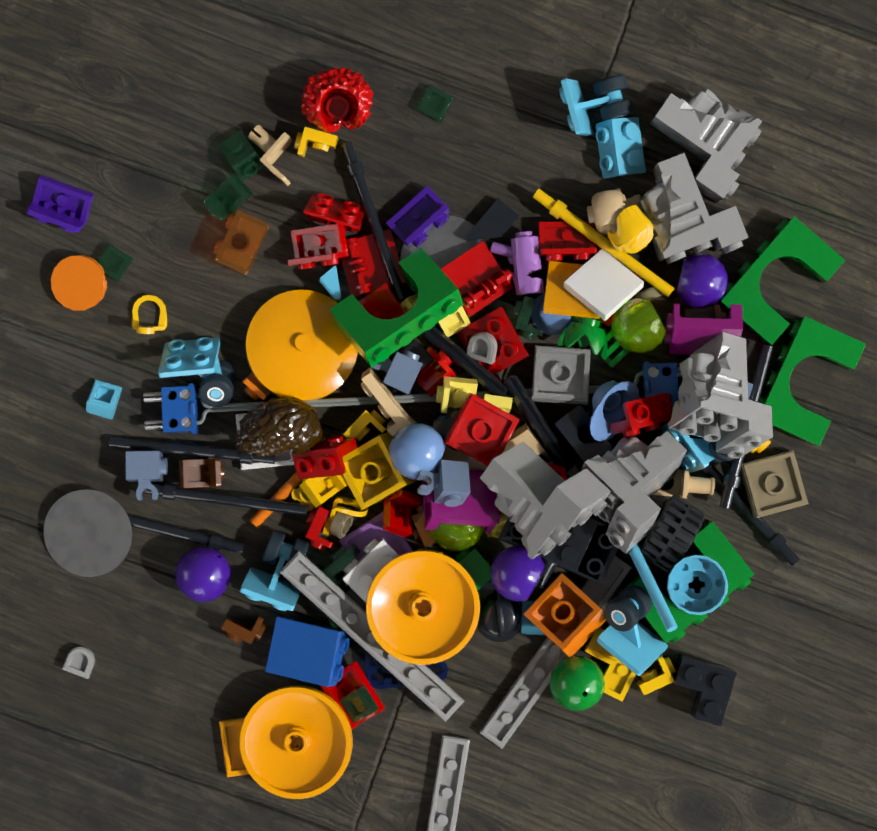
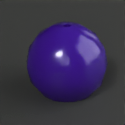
M694 253L685 257L676 296L683 304L692 308H707L715 305L724 296L727 289L728 275L724 265L716 257L706 253Z
M206 546L193 548L180 558L176 566V583L179 589L194 601H213L226 591L230 583L231 568L224 555L219 551Z
M523 546L509 547L501 551L493 561L490 570L491 582L496 591L504 598L516 602L526 601L535 588L545 568V564L539 555L534 559H530L526 548Z

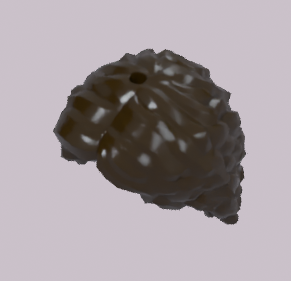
M296 397L272 398L263 404H259L256 410L248 412L239 421L240 429L235 432L237 436L235 446L240 452L254 453L257 457L279 455L282 452H287L289 449H293V455H303L304 452L321 442L323 431L316 409L307 402Z

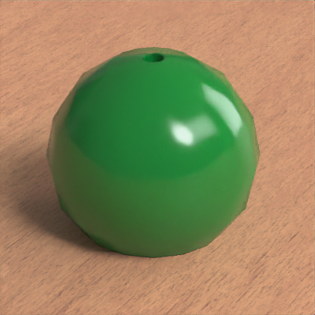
M573 655L571 658L562 659L555 665L550 675L549 684L553 698L559 705L571 711H584L592 708L599 702L604 693L605 681L602 669L596 662L584 656Z

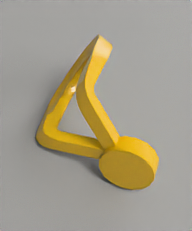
M144 295L137 299L133 306L131 323L136 333L155 334V331L165 330L167 327V311L164 302L154 295ZM144 301H154L160 307L158 326L139 325L138 309Z
M342 496L336 497L330 516L326 518L322 534L329 535L336 511L355 517H363L367 515L368 508L361 510L357 500ZM342 503L358 508L360 511L349 510L344 507L337 506V504Z

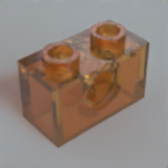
M237 210L236 215L231 213L225 225V229L228 232L224 240H218L213 250V254L216 255L214 261L247 276L270 225L240 210ZM240 234L247 237L246 247L235 249L233 247L234 237Z

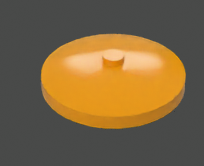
M292 290L274 296L256 312L247 331L246 357L253 375L266 390L280 398L296 397L309 402L330 395L346 381L353 370L358 351L333 321L329 309L338 304L335 300L311 290Z
M428 550L407 552L386 563L374 577L366 599L368 624L379 645L393 657L418 665L442 662L462 650L472 638L480 614L478 591L469 573L451 557Z
M285 686L264 695L248 712L240 732V751L247 771L262 788L283 798L304 799L325 792L343 775L352 754V730L344 711L327 694L307 686Z

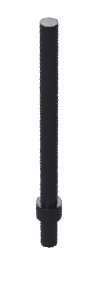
M346 142L341 147L348 164L346 169L349 178H353L393 294L398 302L403 301L407 297L363 176L365 173L362 162L357 159L352 142Z
M762 345L749 400L759 403L773 351L772 346ZM744 456L731 460L728 474L724 475L722 484L725 486L719 507L726 509L731 507L735 489L739 488L741 478L739 474Z
M113 436L109 439V447L160 451L161 453L238 460L241 464L250 465L253 462L275 464L276 455L257 457L254 453L248 454L231 448Z
M709 462V465L702 470L709 478H715V484L723 492L725 486L722 484L724 477ZM735 489L732 503L768 540L767 544L774 552L778 551L791 566L795 565L800 558L786 544L787 540L779 532L776 533L762 517L754 519L750 504Z
M165 483V485L152 484L157 488L159 496H163V499L175 501L176 498L303 516L308 514L309 505L180 488L177 484ZM147 489L143 494L152 495V491Z
M127 514L131 527L207 545L209 548L217 551L223 549L242 554L245 543L225 539L224 535L212 533V535Z

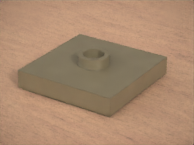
M794 450L742 464L740 471L754 519L809 504Z

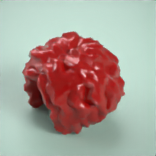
M333 67L327 71L320 70L318 75L313 74L308 78V82L303 88L301 112L306 115L311 125H316L319 131L327 133L337 132L341 125L349 130L359 128L371 115L369 108L373 105L371 100L373 91L368 83L363 81V74L352 72L350 68L340 67L337 69Z

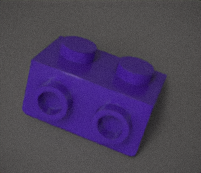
M41 175L38 178L32 204L27 208L26 214L33 216L39 222H50L58 225L64 231L80 232L87 224L94 193Z
M427 185L386 224L409 249L413 245L417 248L427 240L429 236L426 233L434 226L438 229L449 219L447 214L450 213V208Z

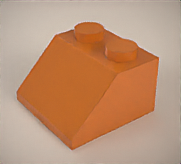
M562 573L524 613L569 658L606 621L604 611Z

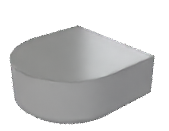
M479 332L470 338L466 353L475 360L493 364L497 353V341L492 334Z
M84 646L75 647L67 654L62 670L89 679L95 664L94 653Z

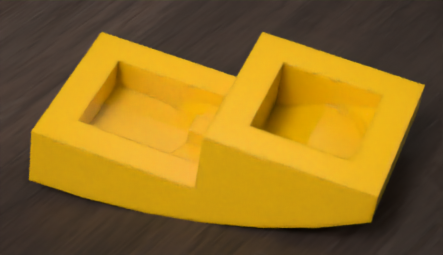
M343 475L309 478L299 486L316 508L348 484Z

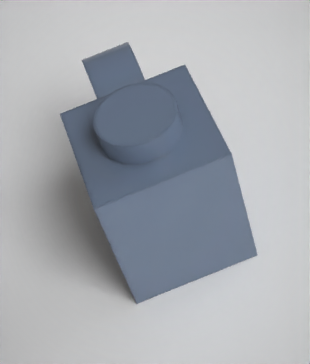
M404 350L403 354L396 353L393 362L388 357L382 364H376L372 368L387 372L383 381L384 384L409 395L423 363L418 362L420 356Z
M126 451V480L128 482H138L136 490L137 499L142 501L143 492L149 489L152 491V500H157L159 493L151 482H163V475L168 473L167 458H163V454L160 451Z
M440 460L433 473L420 471L417 475V480H424L428 484L420 485L417 490L418 494L428 495L434 490L435 503L456 507L462 505L471 493L468 462Z

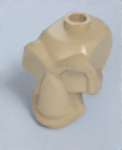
M620 188L598 192L592 197V206H587L589 223L595 222L597 231L609 239L608 231H617L616 218L619 213L631 205H637L641 210L638 203L642 197L635 195L626 199Z

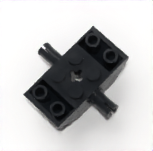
M508 517L499 538L515 546L525 547L521 540L523 535L516 530L515 523L510 522V517ZM590 517L583 525L577 524L575 527H571L569 530L571 533L570 537L561 546L556 544L547 555L540 554L539 556L545 564L541 574L543 577L539 584L540 588L547 589L555 567L559 568V566L602 585L618 548L611 544L606 535L609 526Z

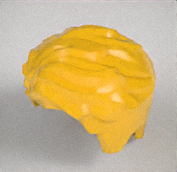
M631 205L621 211L616 218L617 231L612 232L609 230L607 233L615 250L632 254L647 247L653 239L654 227L637 205Z

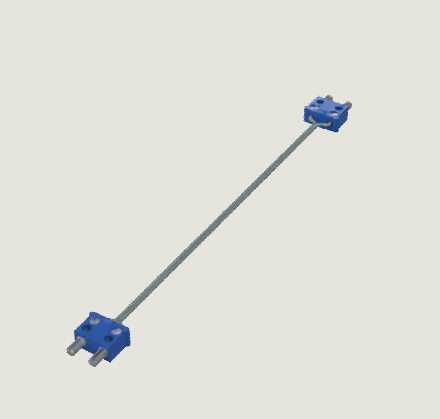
M645 361L641 366L642 372L637 373L635 376L634 384L637 386L639 377L642 376L643 398L668 392L673 409L675 401H679L678 377H681L682 374L677 371H681L680 367H677V363L649 364L648 361ZM662 369H667L669 376H664ZM190 383L189 386L161 387V392L144 393L143 397H162L143 398L144 402H162V420H147L144 422V425H163L144 426L145 430L163 429L165 434L191 432L197 435L199 425L205 421L206 414L209 412L256 410L259 404L265 402L228 403L222 407H212L205 404L201 399L202 405L208 409L203 411L202 418L198 421V397L200 398V395L197 393V387L193 383ZM601 385L589 386L588 394H594ZM525 389L529 396L532 397V389ZM477 391L476 396L483 399L485 394H492L488 391ZM176 392V399L170 400L171 393ZM507 392V394L504 396V397H509V398H511V396H510V394H509L508 392ZM429 394L393 395L399 403L436 401V394L432 397ZM375 396L318 399L307 402L313 407L380 404ZM173 420L178 421V425L175 428L171 427Z

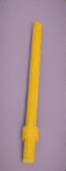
M538 189L533 195L535 200L550 210L549 214L556 219L561 218L665 296L669 297L675 289L629 254L615 250L609 239L566 209L568 206L562 201L554 200L541 189Z

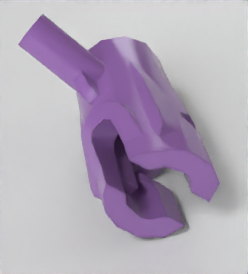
M532 231L515 233L516 238L511 239V246L493 242L491 253L508 257L509 263L514 267V272L511 273L516 288V295L544 293L543 279L532 277V274L536 271L540 272L542 270L538 236H532Z

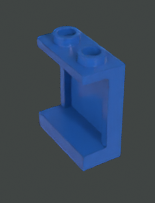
M289 616L276 617L265 672L325 687L336 686L343 676L344 667L341 665L343 654H346L349 647L347 633L343 629L336 630L306 623Z

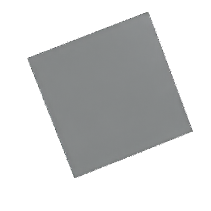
M535 346L532 400L537 402L588 405L591 349Z

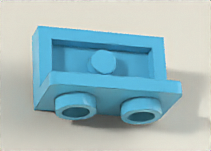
M616 118L597 123L596 140L599 147L600 168L603 178L646 173L639 118Z

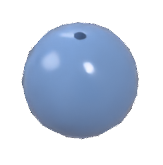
M423 423L409 424L399 429L393 436L389 446V457L394 468L402 476L417 479L420 471L432 473L443 456L445 445L442 437L433 427Z

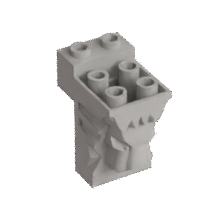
M709 89L699 91L688 102L682 98L679 99L671 93L650 122V125L704 161L694 179L700 193L715 203L722 199L726 201L739 186L736 179L740 174L735 172L734 169L739 166L746 155L742 150L744 147L749 148L750 145H753L762 132L758 128L762 120L741 109L737 112L728 103L721 102Z
M685 153L657 163L652 169L657 185L647 191L638 204L653 224V235L655 237L652 239V243L659 262L666 260L667 264L683 259L686 257L685 252L691 249L694 254L712 246L714 252L722 249L723 254H726L743 246L742 241L747 239L748 235L737 207L734 206L709 216Z
M722 332L679 364L683 381L678 391L679 401H675L668 428L680 431L684 435L702 437L709 442L716 441V452L727 454L728 457L735 459L742 458L745 454L760 447L761 444L773 437L772 406L748 400L745 338Z
M668 431L660 437L658 436L649 446L636 437H630L629 439L623 437L612 451L608 450L603 457L597 455L590 460L588 459L584 462L581 471L588 469L611 491L605 499L606 507L598 516L610 524L606 535L611 544L616 548H620L625 554L650 533L661 508L649 497L675 477L687 452V449Z
M524 442L495 457L480 477L490 490L498 493L495 506L499 511L510 517V522H514L516 530L523 535L521 540L530 559H534L540 554L545 556L556 544L561 546L571 535L569 532L570 528L575 527L577 524L583 525L592 514L597 516L606 507L605 499L611 492L588 469L582 470L565 481Z

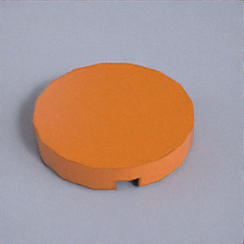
M72 255L61 260L54 268L51 276V289L55 298L64 307L74 311H84L96 306L104 298L107 280L105 279L103 267L95 259L86 255Z

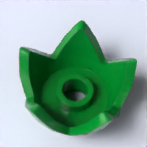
M578 317L577 322L571 321L563 330L557 346H563L565 343V347L570 348L577 341L579 348L587 349L591 346L593 354L597 355L601 351V356L606 357L607 337L605 330L599 328L600 321Z

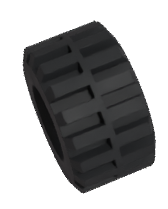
M677 495L668 498L661 506V510L650 533L639 543L643 557L666 572L672 570L674 565L686 554L697 536L704 520V512Z

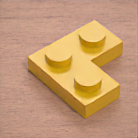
M599 627L591 636L584 651L608 663L603 674L605 681L604 693L623 702L636 674L597 643L598 636L605 631Z

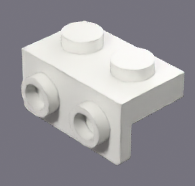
M384 538L380 541L373 539L363 549L366 554L359 561L354 558L343 569L346 573L343 576V580L365 602L370 585L378 571L390 560L399 556Z

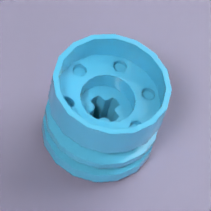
M693 555L682 558L668 574L667 591L669 597L677 608L688 614L704 615L713 612L722 604L727 595L728 580L725 571L718 562L707 556ZM693 577H698L699 581L704 582V587L699 589V593H695L694 589L688 586L689 583L693 582Z

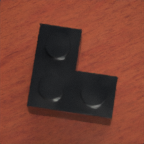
M679 653L675 666L676 672L672 676L674 683L697 690L690 715L696 720L721 727L737 672L725 666Z

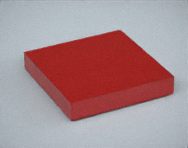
M468 393L443 442L488 467L495 457L503 453L520 419L475 394Z

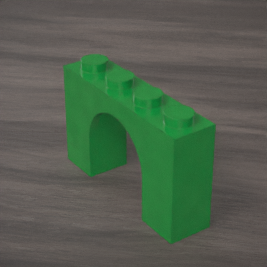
M795 216L789 220L785 218L781 220L773 230L777 234L770 242L765 239L755 251L758 256L752 263L747 260L737 271L740 277L734 284L730 281L728 282L724 296L717 302L728 312L731 304H742L743 325L769 346L773 345L790 323L772 309L761 295L759 282L764 268L774 259L788 258L801 264L821 283H824L831 278L845 261Z
M421 247L398 262L404 279L418 294L414 306L407 313L394 319L376 318L370 315L352 294L329 309L337 328L371 368L385 361L392 353L401 347L407 346L414 338L432 329L436 323L446 316L455 313L464 305L459 289Z
M803 316L800 317L799 321L796 319L793 321L788 332L791 339L787 346L783 345L776 359L780 363L776 371L772 370L765 382V386L768 389L764 397L760 396L759 403L772 406V427L814 446H820L831 420L801 407L794 400L789 386L791 373L801 360L810 356H818L848 370H855L866 344Z
M709 520L702 525L693 541V545L702 556H707L718 562L725 571L728 580L727 595L718 607L720 608L729 601L728 595L735 589L739 592L752 582L750 578L754 573L713 521ZM640 575L624 587L637 585L647 591ZM663 594L662 596L678 628L672 632H667L653 601L651 610L644 616L666 644L669 641L672 643L677 642L686 634L684 630L692 623L694 626H697L708 617L707 614L694 615L677 608Z

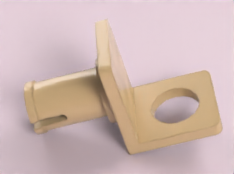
M257 125L254 130L261 138L251 131L248 139L265 152L260 159L264 166L289 186V180L274 168L272 164L293 140L285 132L276 140L261 125Z
M678 469L675 477H673L674 484L669 490H662L660 488L653 495H677L683 499H687L688 493L713 495L715 478L690 476L688 470Z

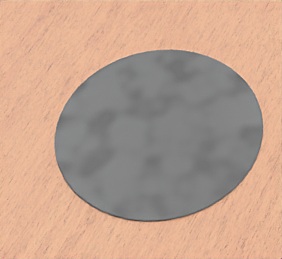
M448 215L449 219L438 229L434 226L426 233L429 237L419 247L416 248L413 245L409 249L403 244L401 260L421 247L441 269L480 242L484 241L486 244L485 239L467 241L465 237L474 225L460 217Z
M77 490L62 496L50 508L44 523V540L51 557L63 569L75 575L94 577L106 574L122 563L131 546L132 528L127 513L115 499L96 490Z

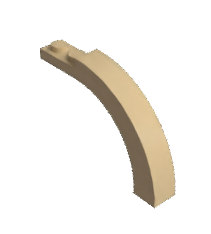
M371 367L362 373L361 380L363 382L360 384L369 397L375 396L380 403L378 408L386 419L392 418L387 423V431L392 437L399 429L409 424H417ZM525 423L513 431L503 451L504 453L524 442L539 455L544 452V447L529 425ZM445 445V451L441 460L468 462L469 469L486 470L487 466Z

